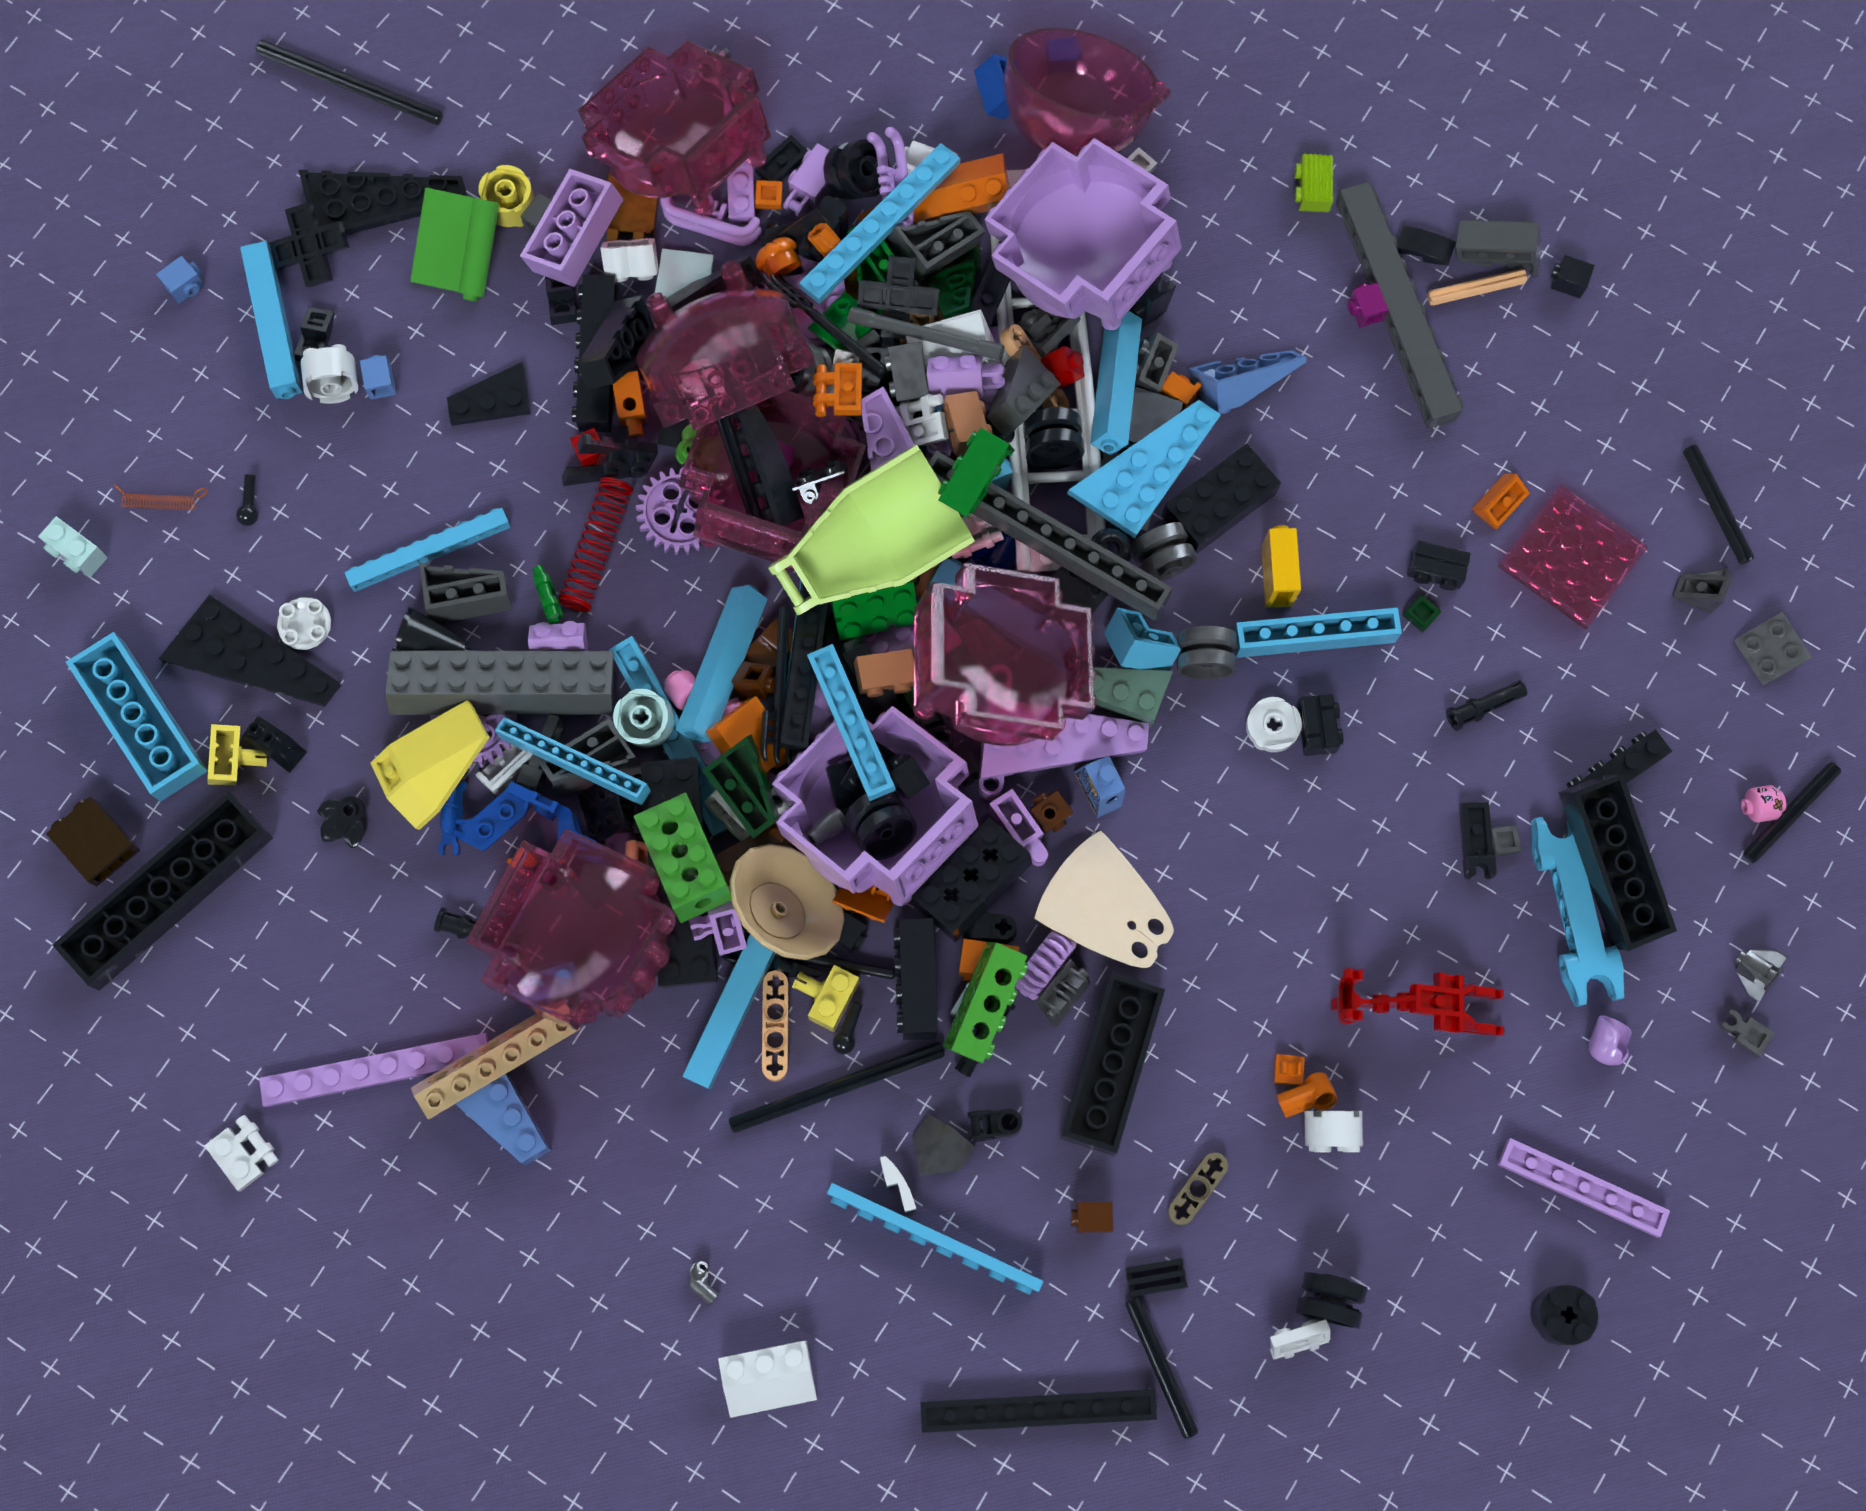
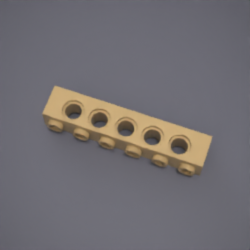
M560 999L411 1087L412 1093L429 1120L577 1032L580 1028L567 1005Z

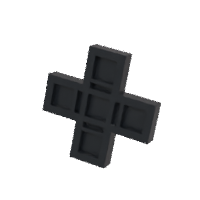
M307 202L285 209L292 236L269 242L276 268L282 269L299 263L306 287H314L333 281L327 254L349 248L343 222L336 221L319 227L313 203Z
M889 255L886 282L860 279L857 307L883 310V316L909 322L910 313L937 316L939 288L913 285L916 258ZM881 330V337L907 340L905 335Z

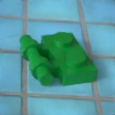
M543 565L535 566L532 576L548 624H561L560 619H563L564 616L557 597L553 596L556 594L553 582L549 574L545 573Z

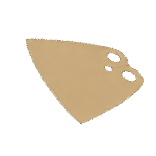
M1101 830L1078 846L1061 865L1047 886L1034 918L1052 930L1092 951L1139 968L1150 967L1157 958V948L1159 945L1168 943L1174 933L1171 920L1154 893L1124 855ZM1151 919H1157L1163 924L1164 931L1162 934L1155 935L1149 930L1148 922ZM1133 921L1136 924V929H1129L1127 923ZM1141 942L1147 947L1148 954L1145 958H1138L1133 954V943Z

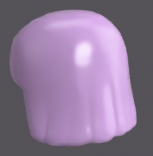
M1599 1016L1588 1045L1591 1056L1605 1065L1611 1066L1624 1063L1629 1056L1627 1046L1632 1030L1614 1018Z

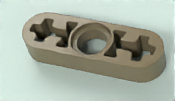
M1214 1152L1206 1155L1170 1203L1167 1215L1173 1224L1182 1226L1191 1222L1226 1174L1228 1162L1222 1154ZM1218 1159L1220 1161L1218 1166L1221 1168V1171H1214L1210 1175L1209 1179L1214 1180L1211 1185L1208 1179L1198 1175L1201 1170L1203 1174H1206L1210 1168V1165L1207 1163L1208 1160L1214 1161ZM1193 1181H1201L1205 1185L1206 1191L1202 1197H1195L1191 1194L1190 1185ZM1184 1193L1190 1201L1197 1203V1206L1194 1208L1192 1204H1189L1185 1210L1188 1217H1181L1178 1220L1175 1217L1177 1212L1174 1210V1207H1181L1186 1202V1199L1181 1198Z

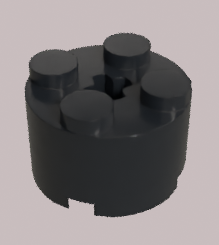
M1552 1286L1542 1291L1534 1299L1531 1306V1321L1540 1336L1547 1342L1555 1345H1577L1588 1341L1596 1330L1598 1324L1596 1301L1586 1291L1577 1286ZM1561 1311H1565L1568 1314V1319L1565 1320L1561 1316Z

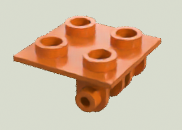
M872 886L862 893L855 892L854 894L850 890L840 887L832 903L840 905L844 909L855 911L867 916L871 920H878L885 923L894 905L890 895L876 886Z

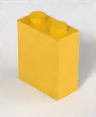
M1278 525L1269 529L1261 546L1265 608L1292 607L1301 591L1297 528Z

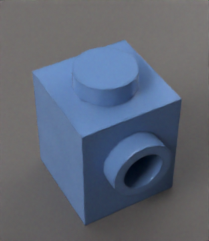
M182 256L156 274L163 286L179 304L187 298L195 296L205 286L199 278L202 275L199 268L193 261L188 264Z
M372 355L367 359L360 360L364 388L370 400L397 395L392 366L386 355Z

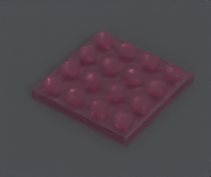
M1560 485L1498 567L1586 630L1647 550L1648 546Z

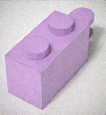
M817 143L812 151L808 150L802 160L803 164L798 170L795 169L788 179L790 195L786 199L783 208L793 210L798 217H801L809 206L813 209L817 208L823 197L830 191L824 180L823 172L825 157L829 152L827 148Z
M964 355L929 358L927 367L929 394L932 396L941 394L943 400H945L946 395L977 391L978 397L984 398V389H998L1005 385V378L1002 377L1004 367L998 363L983 364L982 356Z
M1009 790L989 803L988 812L995 823L1030 852L1034 866H1043L1048 857V852L1041 843L1044 834L1014 790Z

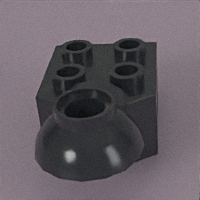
M1105 528L1092 536L1091 541L1103 548L1106 543H1113L1118 550L1117 556L1128 562L1131 559L1132 545L1124 532L1115 528ZM1060 566L1035 597L1070 627L1079 630L1109 594Z

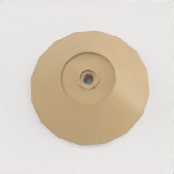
M769 843L750 848L735 862L729 881L732 905L743 927L762 946L783 957L809 960L827 954L840 940L845 919L843 907L832 903L837 889L833 883L825 879L813 868L805 854L792 847Z

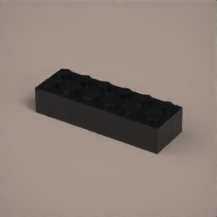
M1606 773L1558 792L1611 946H1616L1618 950L1630 951L1676 932L1677 929L1623 773Z
M1110 973L1059 1139L1111 1156L1117 1154L1165 989L1119 974Z

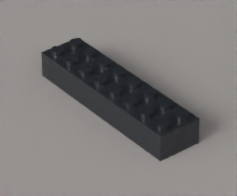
M697 758L641 762L642 781L647 783L651 790L644 801V811L686 793L704 831L700 772ZM647 849L658 987L670 988L717 983L713 934L694 941L689 920L680 923ZM708 911L698 916L705 917L708 915Z
M227 792L52 944V946L89 987L100 991L268 844L273 837L234 795Z

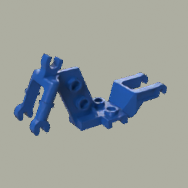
M464 781L458 787L456 786L441 808L440 829L442 830V841L438 845V853L441 856H445V849L449 844L454 846L453 855L459 856L461 854V846L458 843V839L482 851H486L535 806L533 811L539 813L540 816L554 821L555 817L558 818V840L564 845L605 865L609 864L614 857L613 853H608V850L599 845L598 842L582 835L579 818L571 809L512 781L504 792L473 819L461 820L464 810L462 809L463 794L468 789V784Z

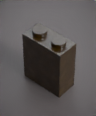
M92 797L79 801L73 807L71 813L65 818L62 817L52 824L51 829L45 833L85 880L95 887H98L140 851V848L104 807Z

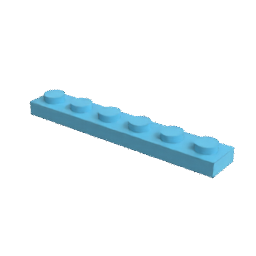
M833 644L807 654L869 801L895 791L893 781Z

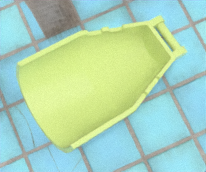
M917 444L846 486L790 553L768 567L771 574L776 575L795 605L793 609L797 615L819 604L849 598L866 592L871 593L883 588L904 585L975 542L960 514L938 500L941 496L938 494V491L942 484ZM792 565L811 596L803 599L785 568Z

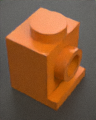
M1172 371L1170 375L1167 374L1159 394L1183 402L1182 412L1191 406L1197 398L1201 384L1197 382L1194 386L1186 376L1178 375Z

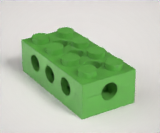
M686 793L634 815L668 899L680 923L731 901L729 887Z
M986 942L943 1048L983 1063L985 1059L989 1060L995 1048V1043H992L996 1032H1001L1006 1021V1017L1003 1016L1007 1005L1011 1006L1016 998L1017 990L1014 989L1018 978L1023 979L1027 971L1028 963L1025 962L1028 957L1027 955L997 942ZM998 970H1000L1002 974V978L999 983H997L995 980V974ZM989 996L991 1005L986 1010L984 1008V1000ZM978 1023L980 1031L978 1035L974 1036L973 1027Z

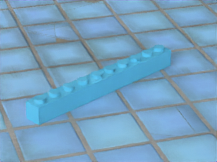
M495 508L490 513L476 516L473 520L463 521L456 527L446 528L439 534L429 535L427 539L414 541L410 546L400 547L395 552L381 555L378 559L368 560L361 566L351 567L344 573L351 589L356 592L417 567L419 563H427L511 527L503 509Z
M503 717L494 730L500 739L640 805L644 803L651 792L647 783L506 717Z

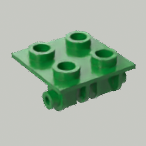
M844 292L822 314L857 342L876 328H868L848 322V314L851 307L870 310L857 307V301ZM813 322L808 327L811 332L834 349V353L836 349L849 350L817 323Z

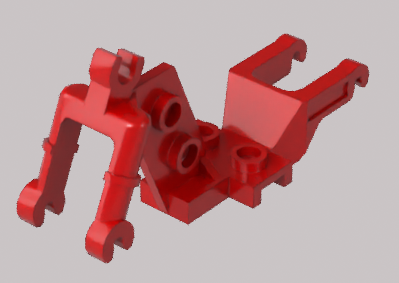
M1346 968L1343 969V977L1338 984V996L1331 999V1011L1338 1010V1020L1342 1025H1348L1354 1021H1363V1010H1357L1359 1007L1370 1008L1373 1013H1390V1008H1397V1011H1410L1411 1014L1434 1016V1031L1464 1032L1488 1036L1504 1035V1026L1477 1023L1475 1019L1464 1012L1465 996L1498 1000L1504 999V990L1476 986L1475 983L1464 985V975H1447L1443 972L1434 973L1433 985L1416 983L1410 985V993L1400 992L1397 993V997L1375 994L1372 995V999H1362L1354 991V985L1358 984V981L1363 980V970Z

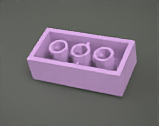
M569 169L520 257L533 272L575 287L624 199L611 182Z

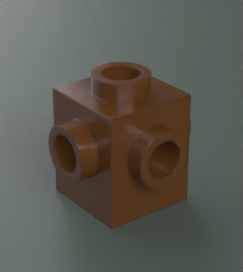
M1057 789L1048 795L1043 792L1031 801L1034 804L1030 807V811L1033 813L1031 816L1039 828L1043 827L1046 832L1051 829L1053 832L1058 831L1067 824L1065 819L1073 814V810ZM1048 808L1054 810V814L1051 816L1045 815L1044 812Z

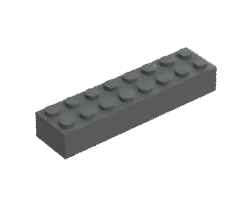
M390 651L385 693L389 715H441L466 700L472 703L477 715L613 714V651Z

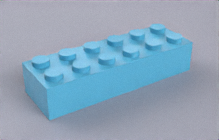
M112 632L66 661L80 686L153 797L161 802L208 772L126 643L116 633Z

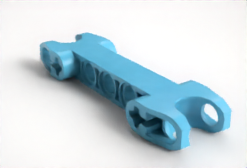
M1543 817L1534 818L1531 821V851L1537 870H1550L1569 949L1568 954L1559 956L1558 964L1562 982L1567 989L1574 1007H1581L1587 1004L1586 990L1589 979H1597L1602 982L1612 1001L1621 1000L1624 998V967L1621 955L1616 946L1604 947L1588 877L1569 822L1567 820L1568 834L1564 839L1557 838L1551 834Z

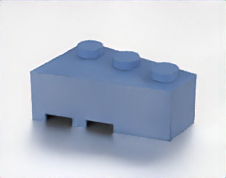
M507 1074L456 1103L462 1111L520 1163L527 1166L551 1151L514 1082Z

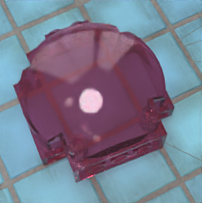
M686 41L670 56L647 47L578 109L587 130L581 137L589 156L607 164L612 177L620 186L637 195L652 198L689 195L695 211L701 216H708L713 213L715 203L711 193L741 164L747 160L749 165L757 168L765 163L766 153L763 144L771 137V133L759 96L756 95L759 91V86L753 69L689 41Z
M736 261L727 262L721 267V276L728 290L700 297L682 306L675 312H673L667 297L663 296L662 293H654L647 298V307L654 320V330L641 345L636 360L648 386L653 406L664 428L688 418L692 429L696 430L794 388L795 385L790 374L815 364L786 296L773 289L753 288L751 282H747L741 265L737 264Z
M746 377L743 387L763 414L776 439L795 448L793 453L794 462L790 469L793 482L799 476V472L804 469L814 467L815 470L825 467L824 463L837 458L840 459V462L848 461L844 474L821 481V490L815 503H806L801 496L800 490H796L805 518L781 526L747 515L712 411L713 404L719 402L729 403L730 401L726 397H718L711 394L682 469L679 484L680 488L689 490L690 499L699 505L693 536L699 538L700 543L707 548H713L719 544L771 562H776L790 553L846 486L855 482L866 445L859 443L857 440L842 437L848 416H834V406H828L826 408V415L818 417L815 415L813 397L803 396L791 392L789 389L779 388L766 384L762 380ZM731 419L734 430L739 429L736 419ZM744 444L740 445L743 456L747 455ZM753 471L748 472L751 482L756 481ZM758 497L757 500L760 508H763L764 505L762 499ZM790 565L785 570L787 573L794 571V568Z
M964 563L955 575V585L932 582L914 608L913 710L915 715L919 719L927 720L932 718L937 711L949 716L953 728L974 740L992 745L1015 746L1026 744L1036 739L1053 741L1064 730L1066 718L1084 720L1096 706V695L1093 694V683L1096 673L1092 669L1095 647L1091 640L1094 622L1091 620L1090 608L1061 604L1062 591L1059 590V579L970 563Z
M567 829L562 833L552 853L522 841L466 940L475 950L491 960L480 981L491 990L527 1006L536 1014L551 1021L562 1023L575 1030H578L581 1024L594 1023L601 1014L622 1018L624 1012H627L634 1002L638 999L644 1000L646 994L653 990L656 983V975L660 968L667 964L670 948L667 946V934L674 928L676 914L668 906L661 904L656 894L660 883L658 873L648 865ZM565 969L570 972L571 977H558L555 974L557 971Z

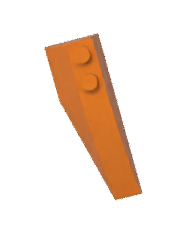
M1004 154L961 163L913 210V225L920 221H935L943 216L970 211L975 215L988 212L991 208L996 207L1003 199L1005 192L1010 188ZM874 206V207H872V208H870V209H868V210H866V211H864V212L858 214L859 223H860L876 206Z

